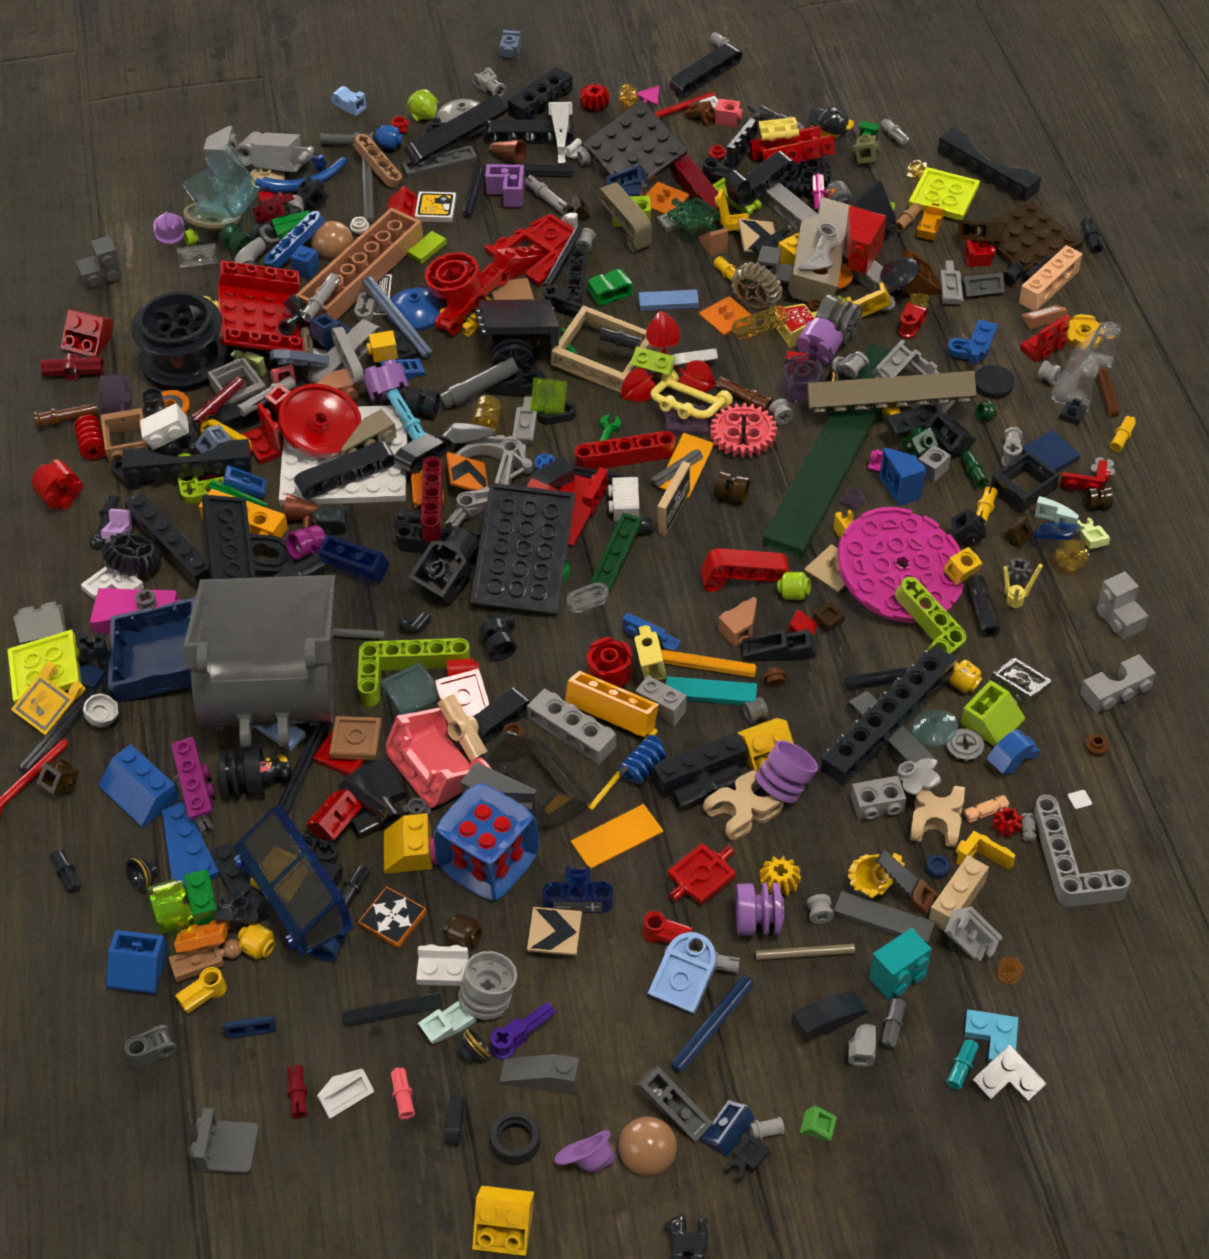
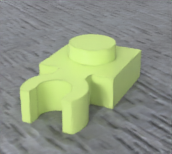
M234 350L231 354V357H234L235 360L244 357L257 375L263 376L266 373L264 357L247 351L244 354L240 350Z
M1087 518L1086 524H1082L1080 520L1077 521L1076 530L1080 532L1079 537L1089 549L1109 545L1110 537L1101 526L1094 527L1092 519Z

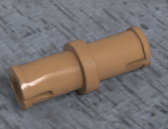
M913 203L908 210L901 213L900 218L896 221V232H903L908 225L915 221L917 215L922 212L919 204Z

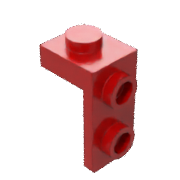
M1099 460L1096 477L1063 472L1060 487H1065L1069 490L1087 491L1088 488L1101 490L1104 487V483L1109 482L1110 470L1107 469L1108 461Z

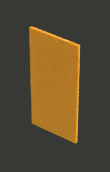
M683 433L667 467L695 449L701 451L703 459L690 467V492L687 496L689 498L714 443ZM672 479L666 482L665 484L661 485L659 488L667 490Z
M642 804L571 840V843L588 868L592 869L664 831L647 807Z

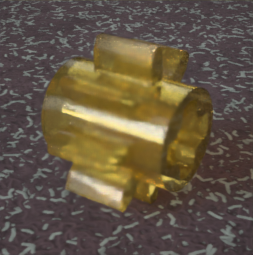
M631 84L622 85L621 90L617 91L619 104L624 103V107L633 106L634 102L638 101L636 87L631 88Z

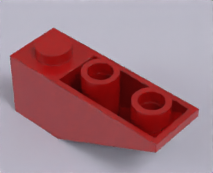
M537 245L529 247L519 246L518 248L507 247L496 250L492 263L496 264L500 269H508L510 271L509 279H514L529 270L548 254L543 252L542 248Z

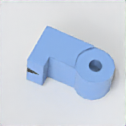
M342 86L331 95V100L337 107L354 116H357L367 108L365 93L360 91L354 93L347 87Z

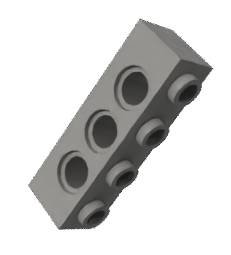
M544 688L527 705L528 720L598 765L616 748V734L611 728L604 727L592 716L579 711L575 705L568 704L562 700L556 693H551Z

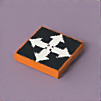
M386 886L358 921V925L399 949L425 916L427 910L425 907Z

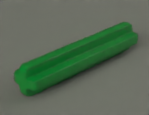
M212 480L209 484V490L214 489L234 497L246 498L248 502L268 508L266 502L218 481Z

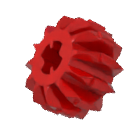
M592 83L590 86L585 85V88L581 89L580 103L584 110L589 109L590 112H598V110H605V107L609 106L610 93L606 86H600L599 83L594 85Z

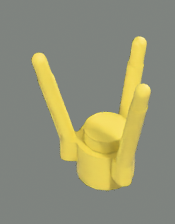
M1042 564L1038 565L1025 589L1019 585L1010 587L1007 566L1003 567L1004 593L1007 594L1006 603L1010 607L1019 608L1023 605L1024 598L1028 597L1029 591L1043 567Z

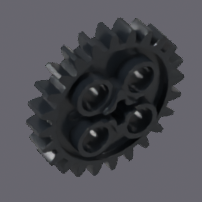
M823 157L795 163L794 170L779 183L794 195L799 193L800 197H802L803 193H806L810 196V192L813 191V175H823L824 187H827L828 183H830V165H827V160L822 161Z

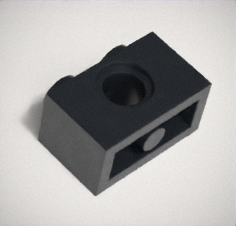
M938 410L925 426L926 428L930 427L936 438L950 452L963 455L962 453L969 450L976 441L955 418Z

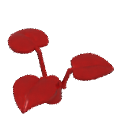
M659 311L647 327L646 338L651 346L655 348L663 347L658 352L671 355L667 351V346L672 347L678 344L680 330L671 316L663 311ZM701 360L690 361L685 366V370L681 369L678 365H673L675 369L683 374L679 379V383L702 392H706L714 387L715 380L712 371L705 362ZM636 368L630 371L622 383L621 397L635 402L649 400L651 398V390L655 387L654 381L651 380L655 372L652 371L648 376L647 371L643 368Z

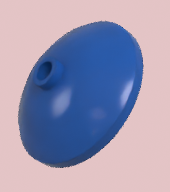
M420 287L404 289L390 299L416 331L433 327L437 316L440 314V310L445 308L442 298H437L430 293L429 289ZM387 314L388 320H389L394 326H396L397 328H399V327L394 323V321L390 318V316Z

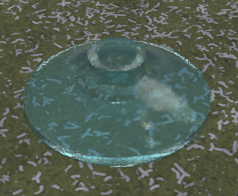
M945 710L927 711L921 714L912 725L913 737L925 746L943 745L949 742L958 730L957 719L952 713Z

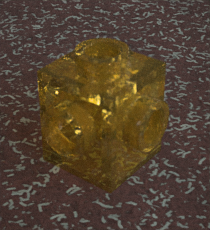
M1059 539V549L1055 550V561L1058 562V565L1064 567L1065 571H1078V567H1084V562L1088 560V550L1085 549V541L1082 539Z

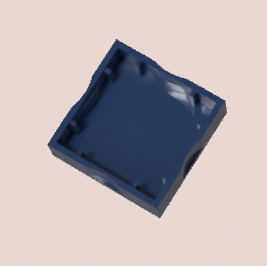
M196 597L164 604L153 609L137 610L111 616V657L108 670V688L118 703L192 686L190 668L185 669L183 646Z

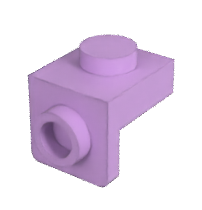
M110 509V522L101 530L102 539H109L111 535L116 536L117 533L124 534L125 531L129 533L132 530L130 511Z

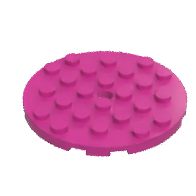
M883 507L865 512L849 524L839 542L837 562L840 575L846 587L862 605L872 612L894 621L917 623L895 598L896 589L904 578L914 577L946 611L950 610L960 597L964 582L956 586L944 572L943 568L949 558L961 552L953 537L950 534L947 535L939 528L940 524L926 515L921 517L913 514L912 510L905 508ZM901 561L907 567L904 569V567L899 566L896 562Z

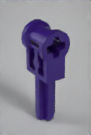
M545 1003L520 1021L516 1018L504 1028L494 1030L490 1037L494 1057L499 1060L511 1058L514 1051L528 1041L527 1035L555 1015L552 1005Z

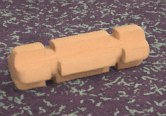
M1002 795L996 797L995 801L991 799L975 805L976 808L970 807L965 809L964 817L967 822H973L978 820L977 817L981 819L994 814L997 810L1002 811L1003 807L1008 808L1009 802L1006 796Z

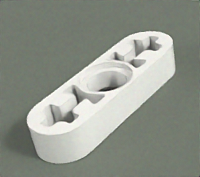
M717 349L671 355L675 356L673 365L687 364L693 360L708 361L718 359Z

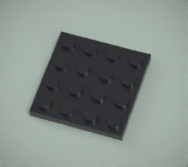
M643 100L584 142L587 150L609 175L641 165L646 171L648 183L688 154L684 146Z

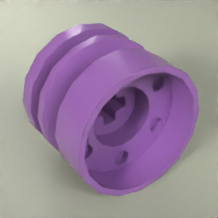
M781 740L774 745L768 754L769 760H765L762 763L755 777L759 785L766 792L781 801L794 803L801 795L800 793L806 788L805 784L810 782L819 768L814 758L801 747Z
M753 883L736 885L738 936H754L757 924H761L764 935L769 934V924L773 926L774 935L781 934V927L784 921V900L779 883H772L771 894H768L767 883L762 884L760 894L755 893Z

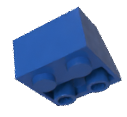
M115 930L108 951L107 988L156 994L169 952L164 936Z

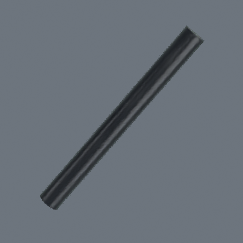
M576 226L546 278L543 284L544 287L553 284L583 230L580 226Z

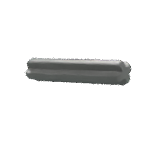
M699 449L693 450L652 477L651 482L653 486L659 488L671 480L683 461L690 463L691 467L703 459L701 451Z

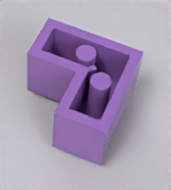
M487 164L485 175L487 194H503L504 207H523L525 187L524 165Z

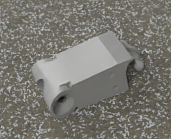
M252 132L234 149L233 159L242 166L251 164L254 167L297 172L313 157L314 148L312 146L308 148L301 147L299 134H261L259 132Z

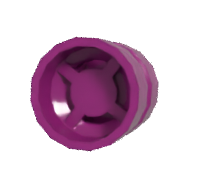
M314 525L303 530L300 529L288 533L286 536V546L294 559H301L325 551L327 540L322 528Z

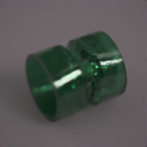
M234 223L225 225L219 233V242L235 255L254 240L249 233L243 231L242 228Z

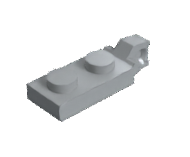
M946 260L944 270L940 272L942 304L962 305L963 294L960 271H954L953 261Z
M525 396L523 407H517L512 436L516 437L522 444L533 445L537 408H533V397Z

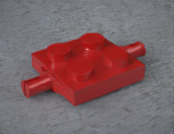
M701 843L668 870V877L678 885L675 890L669 893L670 899L676 902L684 894H687L701 906L736 878V872L726 862L735 853L733 848L728 845L720 853H717Z

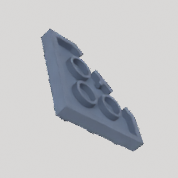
M274 349L270 352L269 360L278 361L277 365L282 366L293 364V366L305 367V365H308L310 367H321V363L329 364V355Z

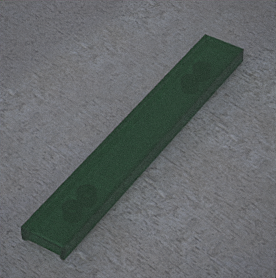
M870 343L864 353L869 360V365L863 367L858 372V376L850 378V380L875 378L871 372L892 349ZM904 368L895 377L901 376ZM869 406L867 410L856 411L855 408H847V411L834 412L833 409L763 536L764 547L771 546L798 555L800 559L804 558L882 409H876V406Z

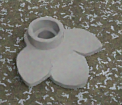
M925 758L916 763L913 761L903 762L898 767L897 776L903 782L904 790L910 794L917 795L920 794L922 788L928 789L937 786L941 782V778L933 769L938 761Z

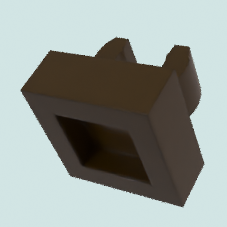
M578 194L571 197L573 204L568 206L567 210L570 213L578 214V218L581 216L584 221L590 218L588 207Z
M1019 517L1014 523L1010 524L1007 530L1003 531L1006 539H1011L1014 547H1021L1033 536L1026 517Z

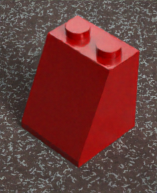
M851 205L848 207L846 227L848 269L867 274L883 246L886 223L885 215Z

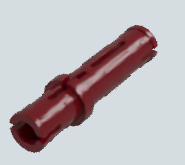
M236 376L209 401L206 400L204 405L192 414L191 417L198 425H201L212 414L218 413V409L246 386L243 383L244 381L239 376Z

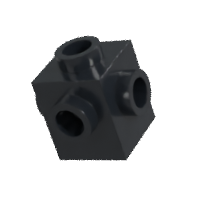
M310 176L302 181L296 189L300 197L305 201V204L311 205L316 210L329 197L324 190L325 185L316 178L314 180Z
M969 508L951 518L953 535L968 546L987 537L984 518L978 516Z

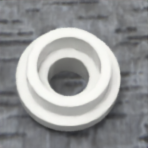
M355 217L350 224L351 231L356 234H363L369 228V223L364 217Z

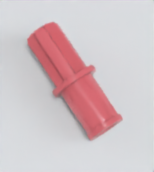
M395 1068L391 1072L394 1087L392 1095L397 1102L399 1118L402 1120L410 1119L415 1116L411 1099L413 1091L409 1088L406 1070L404 1068Z

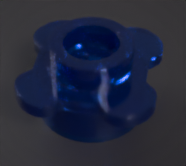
M314 152L315 156L311 158L314 166L318 171L326 170L324 166L327 163L323 156H318Z

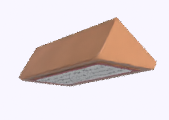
M1054 305L1022 314L1021 318L1029 329H1034L1052 324L1066 316L1067 309Z

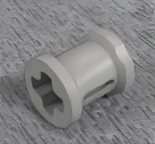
M584 228L579 236L580 238L575 243V248L589 253L592 249L591 243L596 238V233L590 228Z

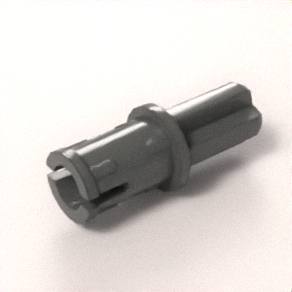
M895 998L891 1000L888 1016L883 1021L885 1027L881 1044L885 1048H894L896 1046L899 1030L904 1025L902 1018L907 1004L901 999Z

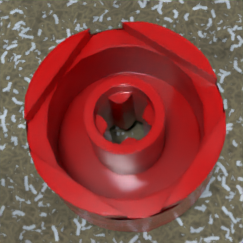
M52 460L51 464L47 466L43 464L35 471L31 479L32 489L49 508L66 510L71 507L72 502L82 491L84 485L65 462Z
M610 637L601 638L593 642L587 652V674L619 688L629 683L632 676V651L629 645L622 640L618 642Z

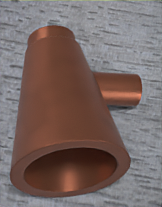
M524 140L492 142L489 151L491 154L520 165L526 158L527 145Z
M286 493L283 514L286 516V521L303 520L301 527L303 530L310 527L312 513L324 506Z

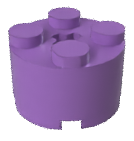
M814 318L813 321L809 320L796 344L799 352L807 353L808 359L815 360L818 364L826 366L840 347L843 335L840 330L837 332L834 329L835 325L832 322L823 318Z
M395 359L384 362V366L378 368L372 366L364 370V383L372 402H376L375 398L380 397L381 401L389 399L387 398V393L392 389H398L400 394L402 393V388L409 389L401 363H396Z

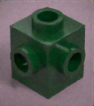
M921 426L909 431L910 435L900 440L905 452L916 456V458H920L933 445L939 446L936 436L930 427L923 429Z

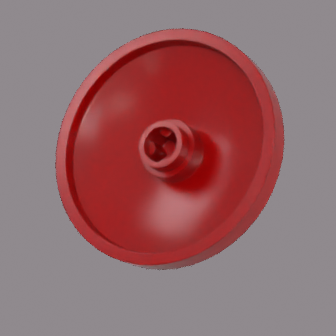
M307 384L295 388L283 399L278 414L279 429L285 440L299 452L317 458H331L341 455L342 447L362 422L360 411L355 402L343 391L325 384Z

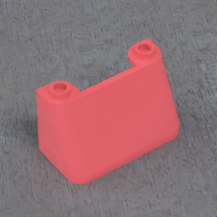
M440 708L397 716L385 745L386 753L420 798L424 799L426 805L431 808L440 806L462 793L461 781L475 762L491 769L482 758L473 759L471 764L448 737L449 723Z

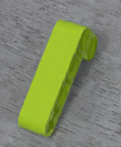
M904 578L895 591V598L934 640L927 651L936 645L950 655H953L965 642V631L916 578Z

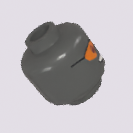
M833 181L827 186L825 197L849 205L852 200V193L845 182Z

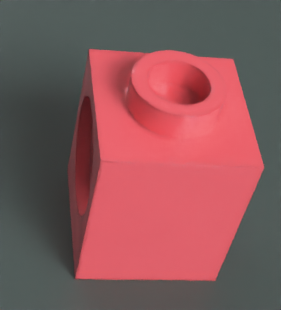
M719 99L715 110V125L737 127L738 120H742L743 109H740V101Z

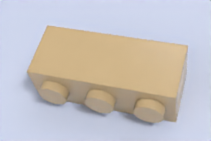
M967 855L931 907L929 920L934 921L937 928L945 931L953 910L970 906L986 883L989 866Z

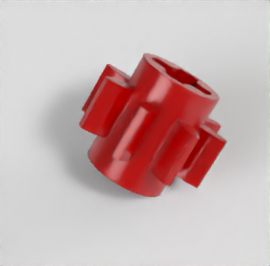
M1003 807L1000 813L995 811L992 828H997L999 836L1003 835L1012 838L1014 832L1020 833L1023 817L1018 816L1016 809Z

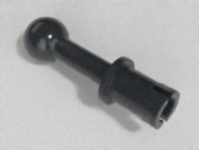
M107 495L103 509L99 511L102 519L97 533L89 541L90 547L94 550H101L104 547L106 539H102L101 530L110 522L109 510L116 509L120 498L116 495Z

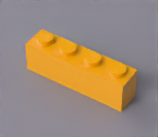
M578 671L568 680L565 702L575 705L579 710H583L596 718L606 720L615 726L622 727L643 737L655 727L659 704L582 671Z

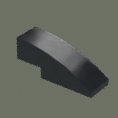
M518 368L520 372L484 391L511 397H536L537 395L540 397V395L545 396L544 392L546 390L544 389L547 387L545 384L548 381L542 370L523 373L522 369Z
M563 456L538 470L519 486L527 487L530 479L533 478L557 489L575 481L574 468Z
M785 629L742 639L743 655L745 659L791 661L816 657L814 638L809 629L787 634Z
M854 991L845 992L821 999L793 1012L791 1023L804 1042H807L823 1032L825 1035L832 1033L868 1013V1009Z

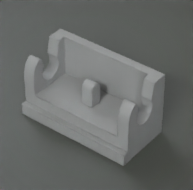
M972 906L953 910L945 929V933L975 962L981 961L986 950V954L991 957L996 950L998 942L1002 939V936Z

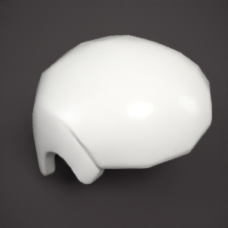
M105 694L92 695L84 704V717L92 726L99 728L108 727L116 720L119 714L118 703Z

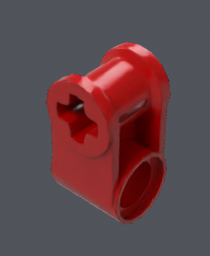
M907 303L900 317L899 336L904 339L913 338L920 326L923 325L928 309Z

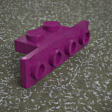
M189 737L172 743V751L189 818L195 819L211 813L212 807L215 806L213 796H216V792L212 782L209 783L208 778L212 777L207 764L203 765L200 760L194 738Z

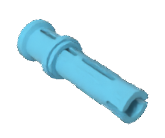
M390 390L387 393V398H389L404 423V431L410 435L412 441L425 435L426 433L420 426V420L414 418L399 390Z

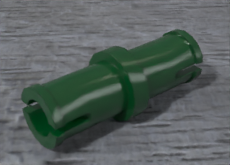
M967 450L963 452L960 458L966 466L968 476L972 477L977 488L985 487L989 480L982 471L983 466L980 462H977L972 451Z

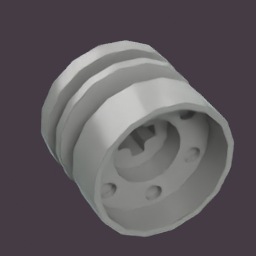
M493 951L477 953L467 961L458 993L459 1003L465 1012L475 1018L489 1020L502 1016L508 1010L517 979L516 967L512 961L503 954Z

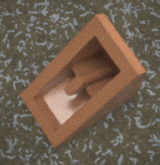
M728 228L698 236L699 241L710 257L728 252Z

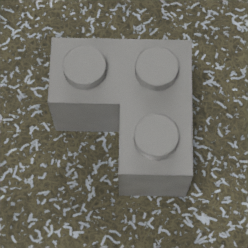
M1126 572L1103 581L1096 608L1098 614L1109 623L1112 630L1122 639L1145 630L1148 619L1147 613L1135 601L1139 586Z

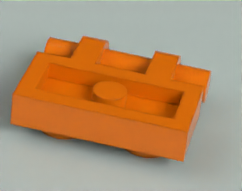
M211 920L209 924L198 926V924L190 925L188 929L181 930L177 935L174 943L176 952L185 951L186 953H191L201 947H217L226 940L228 929L231 928L230 922Z

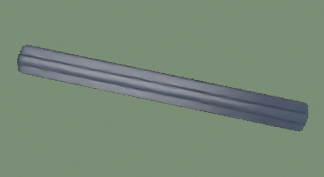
M370 276L366 277L363 280L364 286L421 356L428 358L432 354L429 346L375 280Z

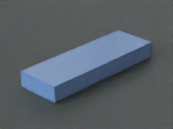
M697 290L639 292L640 311L699 308Z

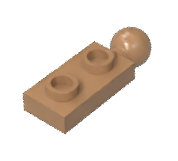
M229 939L221 948L218 946H205L191 953L182 952L168 958L176 982L201 974L208 967L219 968L225 966L223 957L235 959L241 955L242 950L239 947L238 940Z

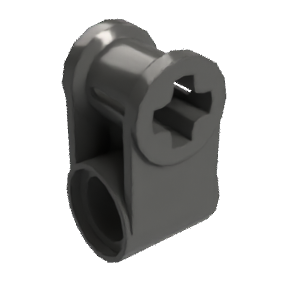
M159 1025L127 1040L125 1051L128 1062L133 1068H144L161 1059L169 1058L176 1053L178 1047L169 1036V1027L167 1025ZM136 1051H142L139 1054H134Z

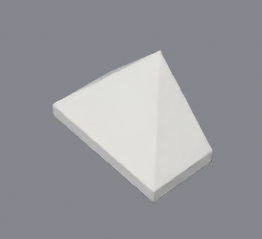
M358 1069L333 1076L317 1096L328 1118H332L375 1091L364 1070Z

